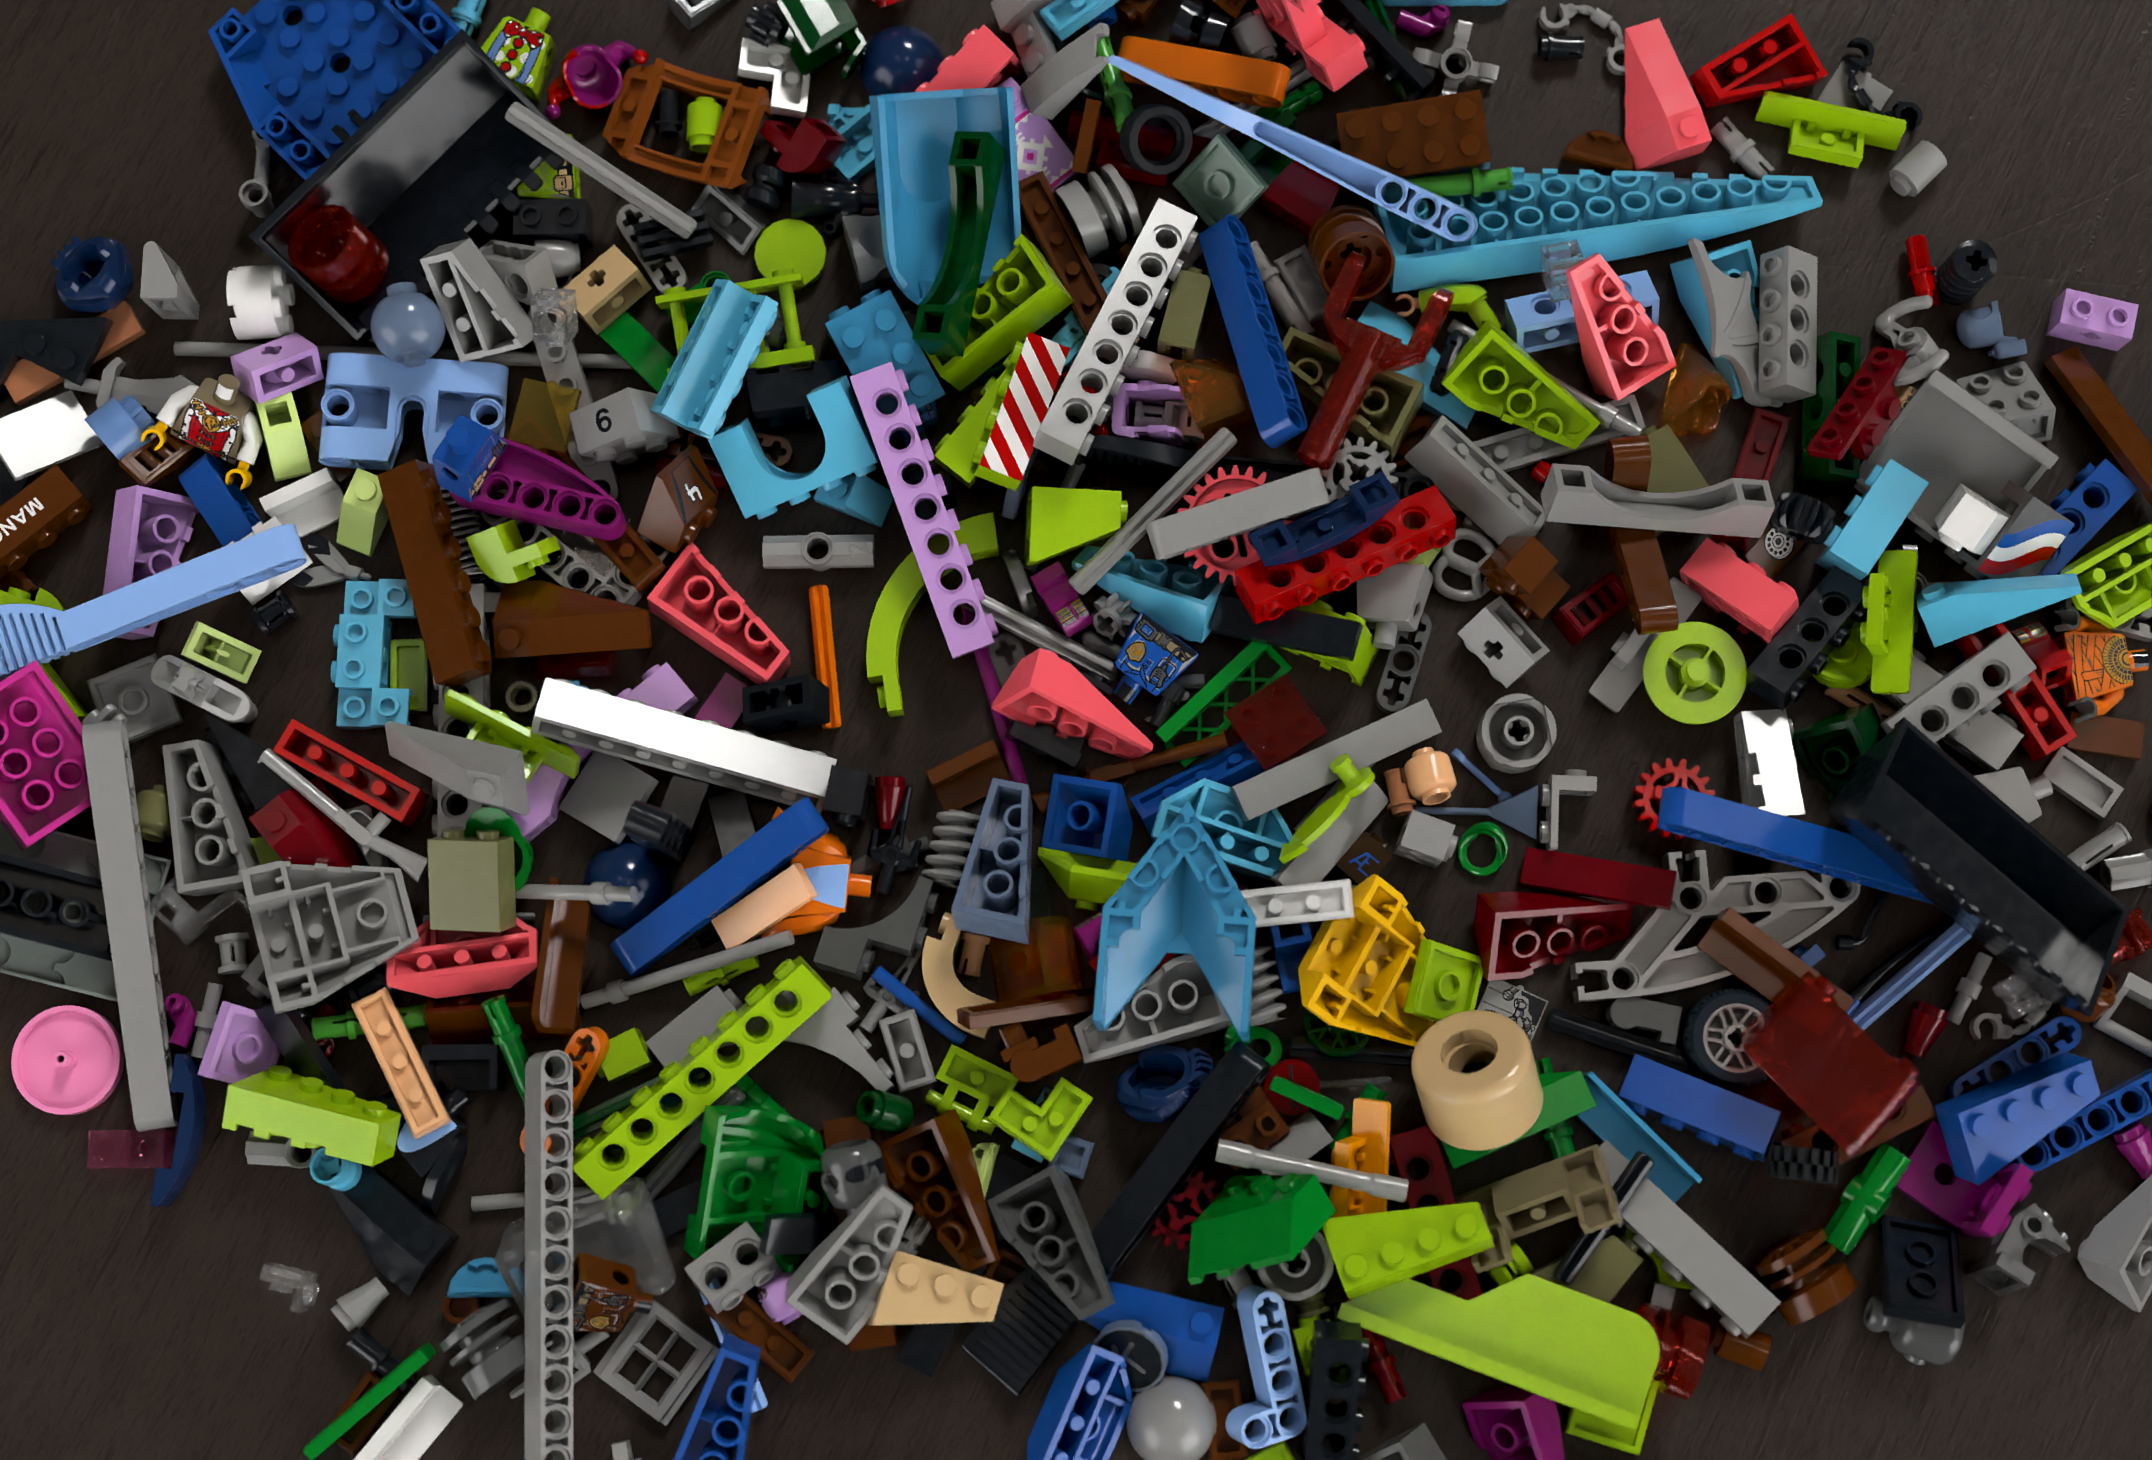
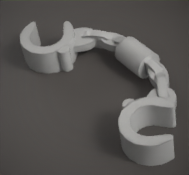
M1561 3L1558 8L1561 21L1552 23L1547 20L1546 9L1542 7L1539 15V24L1546 32L1557 33L1561 30H1567L1570 24L1568 19L1574 17L1576 13L1590 15V20L1603 29L1608 27L1616 36V39L1614 40V47H1609L1606 50V66L1612 74L1617 76L1625 75V66H1619L1614 61L1615 55L1624 54V36L1618 23L1611 20V15L1598 7L1595 10L1589 5L1576 6L1572 3L1566 5Z
M2043 998L2040 1007L2036 1005L2023 1018L2025 1024H2021L2014 1029L2002 1023L2001 1014L1983 1013L1976 1015L1970 1022V1034L1974 1040L1981 1038L1979 1025L1984 1019L1990 1021L1993 1025L1992 1037L1994 1040L2009 1039L2013 1034H2025L2031 1028L2035 1029L2044 1020L2052 1002Z

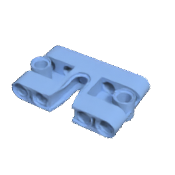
M331 353L328 355L325 395L321 400L323 416L318 462L326 466L385 471L393 469L403 440L405 416L414 409L424 412L422 431L428 464L433 465V454L444 439L447 430L453 425L460 414L477 423L486 414L495 415L498 418L494 424L482 426L504 438L509 369L498 363L460 362V360L432 358L425 360L426 363L421 366L405 367L403 363L393 361L385 355ZM344 404L349 406L348 411L343 415L336 416L331 414L332 409L337 405Z

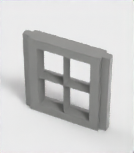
M653 1299L650 1313L634 1314L593 1372L658 1422L667 1426L713 1363L720 1348ZM656 1320L673 1331L657 1355L640 1344ZM679 1337L696 1348L680 1372L663 1361ZM634 1350H637L652 1361L636 1385H633L618 1373ZM660 1367L672 1376L674 1381L661 1399L656 1402L641 1389L656 1368Z

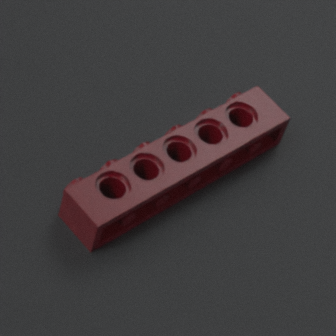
M1429 1126L1390 1136L1389 1168L1394 1167L1398 1178L1409 1180L1406 1200L1404 1203L1397 1201L1398 1205L1405 1204L1406 1209H1415L1420 1197L1426 1194L1435 1199L1437 1206L1456 1204L1437 1137L1430 1130ZM1414 1157L1421 1159L1426 1166V1172L1419 1180L1410 1178L1406 1171L1407 1163ZM1471 1256L1419 1275L1421 1280L1427 1278L1430 1287L1467 1301L1483 1294L1476 1270L1472 1265ZM1447 1269L1454 1270L1458 1276V1284L1451 1291L1443 1290L1439 1284L1441 1273Z

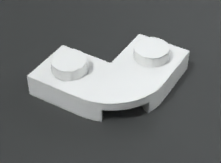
M742 38L737 76L773 82L770 101L771 114L800 119L805 118L810 74L804 76L799 72L790 57L791 48L775 43H770L769 47H766L751 39Z

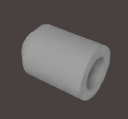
M1920 141L1890 170L1891 187L1901 196L1915 197L1947 166L1944 154L1931 142Z

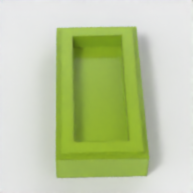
M423 638L390 640V688L410 689L412 691L409 714L430 713V662Z

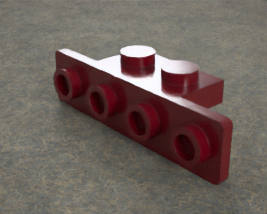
M1072 110L1070 113L1067 140L1070 142H1078L1083 112ZM1100 116L1094 147L1100 148L1095 172L1100 173V167L1110 163L1124 179L1165 187L1168 174L1152 175L1133 168L1124 159L1120 148V133L1116 130L1114 118ZM1143 124L1138 134L1140 153L1151 161L1164 159L1170 153L1174 144V131ZM1192 135V148L1188 159L1182 165L1188 166L1210 143L1211 139Z
M1882 347L1873 348L1807 447L1810 456L1841 460L1850 447L1854 458L1868 460L1875 447L1881 443L1883 435L1892 421L1900 413L1901 404L1897 398L1893 381L1908 359L1906 351Z

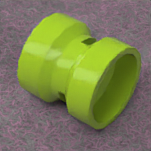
M1513 1239L1510 1240L1513 1261L1506 1263L1505 1266L1503 1264L1500 1267L1486 1271L1498 1287L1514 1280L1519 1275L1523 1276L1534 1270L1527 1256Z

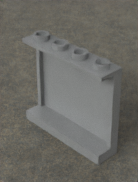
M1935 369L1902 409L1898 417L1891 423L1883 435L1881 443L1875 447L1868 460H1863L1860 463L1859 479L1856 480L1857 482L1853 487L1863 494L1868 488L1864 481L1876 464L1882 467L1890 458L1929 482L1907 515V518L1917 524L1913 529L1917 534L1930 543L1935 538L1947 546L1943 552L1962 565L1964 560L1955 554L1956 550L1940 540L1941 537L1938 536V527L1934 520L1960 483L2011 515L2018 504L2001 493L2008 481H2012L2029 492L2047 469H2051L2059 459V456L1938 369ZM1962 547L1963 551L1967 552L1974 558H1976L1979 555Z

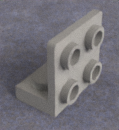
M2022 361L1957 379V384L2040 443L2052 440L2056 407L2026 362Z

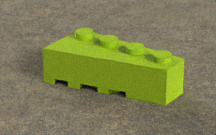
M1011 353L1003 363L1006 367L1005 371L998 379L994 376L990 378L980 391V394L983 395L981 400L975 407L970 404L957 420L960 425L951 435L947 433L934 449L937 452L934 455L935 462L969 489L979 478L974 475L978 464L972 461L979 440L986 442L990 430L984 428L987 417L992 407L999 408L1002 396L997 395L999 385L1004 374L1011 376L1015 365L1009 362Z
M274 1065L270 1066L267 1070L228 1085L222 1128L236 1131L238 1126L242 1125L253 1128V1136L268 1140L271 1135L291 1138V1146L302 1149L323 1146L325 1147V1155L374 1166L394 1156L401 1114L387 1109V1105L384 1103L355 1097V1093L352 1091L334 1089L323 1085V1081L318 1078L302 1077L292 1073L289 1067Z

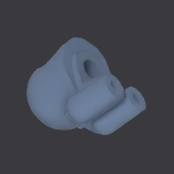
M1997 300L1989 302L1988 307L1966 309L1957 318L1956 333L1964 346L1968 348L1992 346L1991 350L1988 351V355L1993 356L1995 359L2027 354L2025 339L2018 340L2017 337L2003 336L2002 320Z

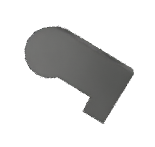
M1637 997L1617 998L1607 1005L1605 1017L1610 1026L1621 1030L1636 1028L1655 1032V1041L1671 1046L1676 1044L1682 1007Z

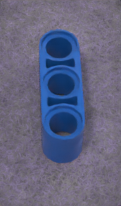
M207 452L179 475V481L224 547L232 541H240L253 531L251 527L260 521L263 523V521L242 490H240L235 480L231 485H226L225 476L229 472L218 457Z

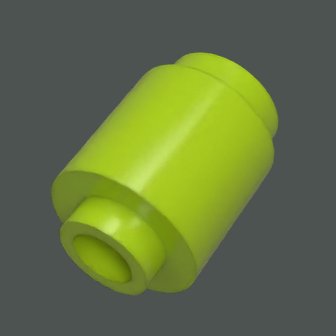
M698 97L695 99V102L688 104L686 140L690 143V150L694 152L709 153L721 121L724 108L714 98Z

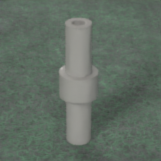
M1978 952L1966 978L1961 977L1955 989L1958 994L1946 1020L1960 1025L1971 1001L1977 1000L1983 988L1980 983L1993 959L1992 957Z
M208 982L202 1010L197 1011L194 1026L198 1027L191 1053L193 1057L203 1058L218 1016L216 1014L223 989L221 984Z

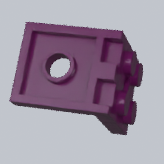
M1929 1121L1907 1155V1158L1912 1163L1895 1188L1952 1227L1957 1228L1958 1231L1966 1236L1994 1237L1995 1234L2000 1235L2009 1225L2012 1216L2008 1213L2015 1202H2021L2029 1193L2032 1187V1183L2029 1180L2034 1172L2023 1164L2016 1163L2007 1164L1980 1185L1956 1177L1941 1126L1934 1121ZM1941 1163L1947 1164L1953 1173L1952 1180L1947 1185L1938 1183L1934 1176L1935 1168Z

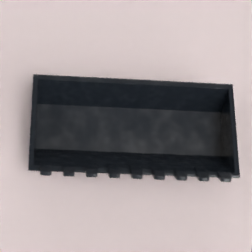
M461 29L367 121L354 109L349 111L347 114L350 116V120L360 128L350 137V134L343 127H339L336 124L331 130L344 144L268 216L249 237L359 342L369 331L371 332L372 314L378 303L388 297V286L399 282H412L416 284L418 293L430 296L433 292L429 282L425 279L426 274L420 259L438 246L468 238L478 248L477 243L469 234L478 225L488 234H493L500 224L490 213L500 203L510 213L516 212L522 203L512 192L522 182L531 191H537L543 185V180L534 170L543 161L553 170H558L564 165L565 159L505 119L508 108L514 102H519L552 124L470 36Z
M1903 717L1895 724L1889 734L1861 756L1826 813L2045 999L2090 1017L2094 1011L2126 923L2129 909Z

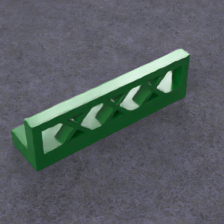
M1252 641L1155 732L1156 740L1165 749L1175 747L1171 742L1181 733H1197V740H1201V733H1211L1208 736L1211 737L1221 734V730L1226 732L1278 683L1292 667L1279 655L1272 645ZM1265 654L1280 668L1271 678L1255 677V663ZM1250 669V677H1241ZM1234 683H1250V698L1244 703L1228 702V688ZM1255 683H1264L1255 692ZM1224 693V702H1215ZM1207 708H1224L1223 723L1218 728H1202V713ZM1228 708H1238L1228 717ZM1197 719V727H1188ZM1195 756L1178 762L1182 765L1184 769H1186L1199 756Z

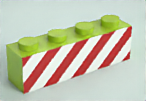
M1028 332L1023 343L1016 341L1009 358V362L1015 364L1011 376L1003 375L997 391V395L1002 396L1001 403L998 409L991 408L984 428L990 430L986 442L979 440L972 458L973 462L978 463L974 473L975 476L1016 491L1024 476L1034 448L1032 446L1046 416L1070 348L1031 332Z

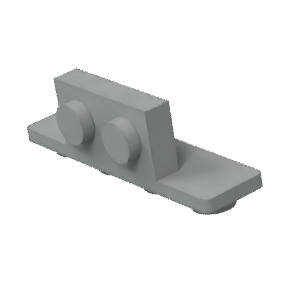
M1672 577L1669 581L1677 605L1680 624L1686 622L1702 600V596L1676 577ZM1634 628L1629 635L1623 631L1611 647L1615 655L1590 687L1588 694L1612 712L1618 713L1643 680L1645 655L1652 642L1662 632L1638 635Z

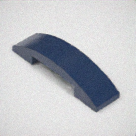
M1380 471L1349 486L1350 495L1286 526L1282 519H1279L1248 534V539L1264 566L1286 564L1323 552L1355 536L1382 518L1400 502L1399 496L1384 472Z
M175 1054L169 1091L184 1093L172 1168L156 1167L150 1206L171 1205L187 1183L201 1149L206 1120L205 1090L202 1076L198 1074L199 1066L195 1057L190 1055Z

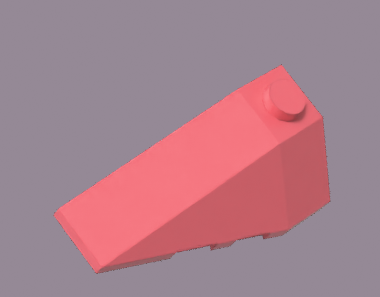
M1660 19L1625 28L1624 142L1630 155L1633 157L1634 171H1645L1703 153L1712 141L1698 99Z
M1595 253L1566 270L1582 359L1596 394L1619 401L1677 366L1664 331L1645 313L1646 309L1639 301L1633 299L1624 288L1625 284L1600 254Z
M1039 648L1022 658L992 703L991 709L1034 729L1037 722L1055 728V736L1063 739H1067L1068 736L1082 737L1088 740L1090 748L1126 760L1141 757L1153 750L1154 744L1072 664L1059 658L1051 650Z

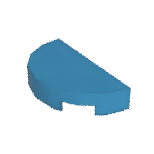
M483 1257L469 1261L457 1271L450 1281L447 1298L524 1297L525 1291L521 1277L517 1275L512 1267L505 1264V1261Z

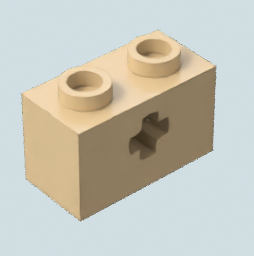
M613 245L559 292L573 311L598 335L651 289V286L640 270Z

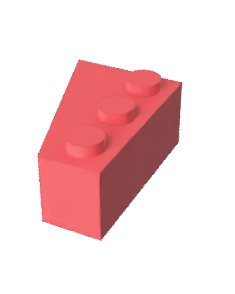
M1706 538L1679 570L1681 582L1701 595L1702 602L1717 614L1723 611L1741 623L1737 630L1746 636L1751 631L1767 645L1799 608L1797 593L1790 585L1782 581L1776 583L1766 576V572L1758 564L1752 561L1746 563L1736 557V552L1723 542L1717 544Z

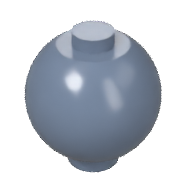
M394 283L387 287L388 297L378 303L372 314V338L378 349L389 359L403 363L405 367H418L425 364V360L432 357L439 350L445 338L446 325L437 303L429 296L418 293L415 283Z

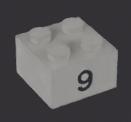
M625 388L569 413L579 455L595 458L598 462L609 460L616 462L617 465H628L638 460L637 456L645 452L654 453L666 449L668 442L678 439L680 436L676 424L650 411L657 394L634 388Z

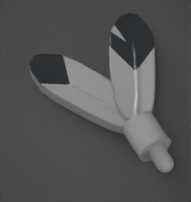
M310 534L307 537L308 547L325 565L302 570L292 579L296 586L307 589L337 583L345 579L369 581L372 577L370 574L365 573L363 568L349 565L342 554L323 536Z

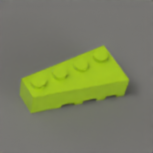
M1022 233L1013 242L1016 247L1005 260L1002 258L998 260L992 268L994 273L981 289L977 288L963 357L930 355L925 351L939 375L959 392L1010 353L1016 341L1022 343L1028 332L1035 333L1074 302L1041 251Z
M1478 1202L1329 1218L1322 1226L1344 1290L1350 1300L1495 1247Z

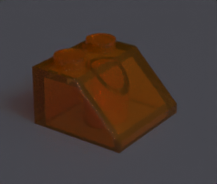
M1070 914L1030 919L1029 944L991 937L990 945L988 946L998 1002L1082 989Z

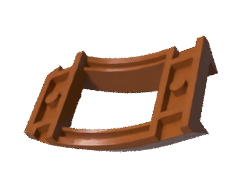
M656 58L655 62L643 68L639 64L626 70L622 89L615 99L602 135L620 154L619 156L625 160L677 178L733 189L747 182L741 174L763 115L772 117L768 90L765 87H758V89L744 87L741 83L695 73L667 63L661 58ZM661 86L695 99L698 97L714 98L718 104L725 108L704 164L670 156L639 145Z

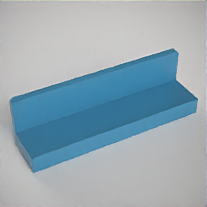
M1592 1071L1583 1074L1597 1106L1575 1116L1602 1143L1607 1140L1629 1161L1638 1151L1651 1157L1654 1160V1165L1646 1177L1674 1203L1693 1184H1699L1703 1180Z

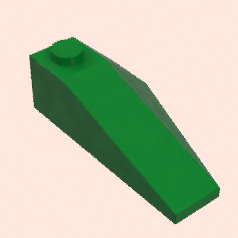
M1582 1071L1538 1074L1543 1091L1541 1112L1532 1127L1511 1143L1488 1150H1465L1453 1147L1441 1140L1453 1169L1597 1106Z

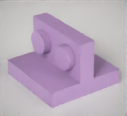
M222 1001L198 1074L233 1084L267 1070L270 1066L277 1065L281 1052L255 1010Z

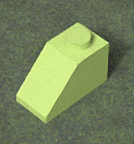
M357 468L342 500L336 543L371 557L389 519L378 476Z

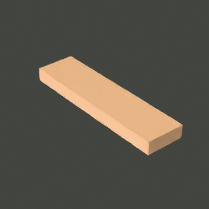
M384 987L352 1003L351 1006L414 1138L419 1139L452 1122L389 990Z

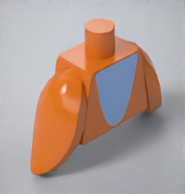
M777 807L772 820L783 812L781 808ZM828 831L790 860V866L795 863L802 864L818 896L760 934L761 938L791 930L794 936L823 930L825 926L830 927L837 922L840 913L846 912L847 895L870 898L872 875L850 873L852 856L847 855L845 844L836 835Z

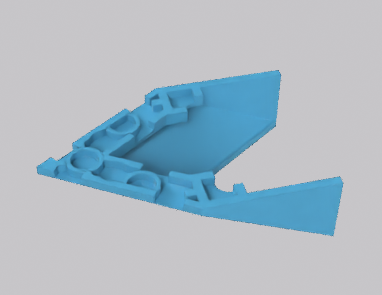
M1188 800L1169 828L1163 831L1127 876V880L1103 906L1093 1022L1098 1031H1106L1167 953L1193 955L1242 1042H1250L1256 917Z

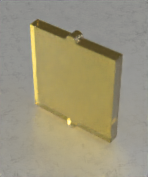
M524 378L508 439L531 445L533 449L538 451L541 448L566 453L572 431L569 413L577 410L582 391L559 386L553 380L545 383Z

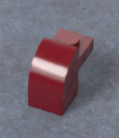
M803 118L797 129L788 122L766 120L759 131L769 141V147L781 155L775 166L783 171L792 173L818 174L828 170L837 161L848 142L823 119Z

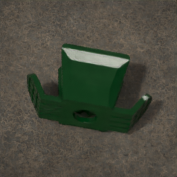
M845 0L777 1V6L789 25L782 43L792 49L790 57L799 72L806 76L850 50L852 55L841 74V78L847 81L861 64L867 42L858 29V23ZM840 37L844 41L833 45L831 44L833 41L837 40Z

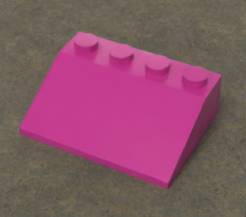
M36 660L0 682V822L21 851L91 806L82 740L83 725Z

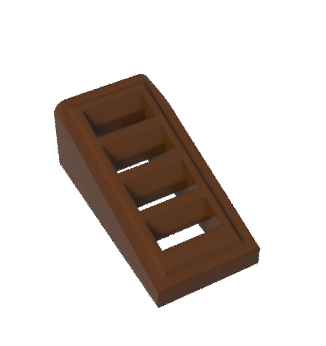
M168 427L165 431L166 441L158 450L154 449L160 442V438L157 434H153L149 437L151 440L149 443L131 451L120 459L119 466L141 486L148 487L198 458L201 449L171 435L170 431L172 428ZM165 446H168L175 453H171ZM152 454H156L163 462L161 463ZM143 460L153 470L149 472L139 461Z

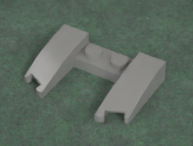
M993 0L991 6L1001 31L1011 33L1027 76V80L1021 85L1030 113L1053 120L1109 63L1107 57H1097V43L1103 37L1109 36V27L1107 24L1100 22L1057 52L1048 25L1041 18L1039 12L1054 0Z

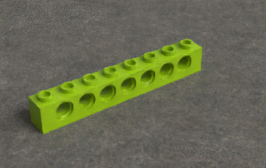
M800 955L794 961L789 958L781 963L773 972L775 977L767 985L759 984L746 995L744 999L746 1003L736 1012L733 1009L726 1012L717 1021L716 1026L718 1028L708 1037L705 1035L698 1037L688 1047L687 1051L689 1054L679 1063L673 1060L666 1065L658 1075L661 1078L651 1088L646 1085L639 1089L630 1099L632 1104L621 1114L618 1111L611 1114L601 1125L603 1130L593 1139L589 1136L586 1137L574 1148V1172L602 1200L608 1197L705 1110V1106H710L833 997L830 987ZM782 991H791L796 995L794 1001L786 1006L777 1004L775 998ZM755 1016L763 1017L767 1020V1024L759 1031H752L746 1027L750 1018ZM724 1042H733L739 1047L737 1052L731 1056H723L717 1050ZM698 1067L705 1068L710 1072L708 1078L700 1082L694 1081L689 1077L690 1072ZM667 1093H675L681 1097V1101L673 1107L663 1105L660 1099ZM641 1118L647 1119L653 1124L645 1132H638L631 1125L634 1121ZM610 1144H617L624 1151L618 1157H608L604 1154L603 1149Z

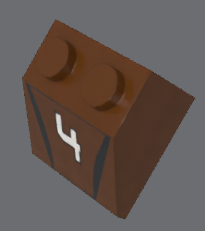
M690 444L656 475L637 530L639 534L674 554L685 543L691 545L702 527L708 528L712 524L718 511L714 508L719 492L698 447Z

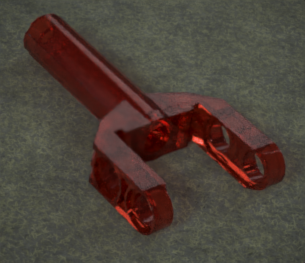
M1354 251L1349 254L1323 308V321L1332 343L1337 347L1341 362L1296 453L1302 462L1313 468L1319 467L1320 470H1329L1374 376L1384 371H1401L1425 362L1450 309L1454 292L1440 287L1436 293L1432 294L1408 345L1402 344V339L1387 334L1375 327L1363 324L1349 317L1346 320L1344 319L1363 280L1362 271L1366 262V256Z

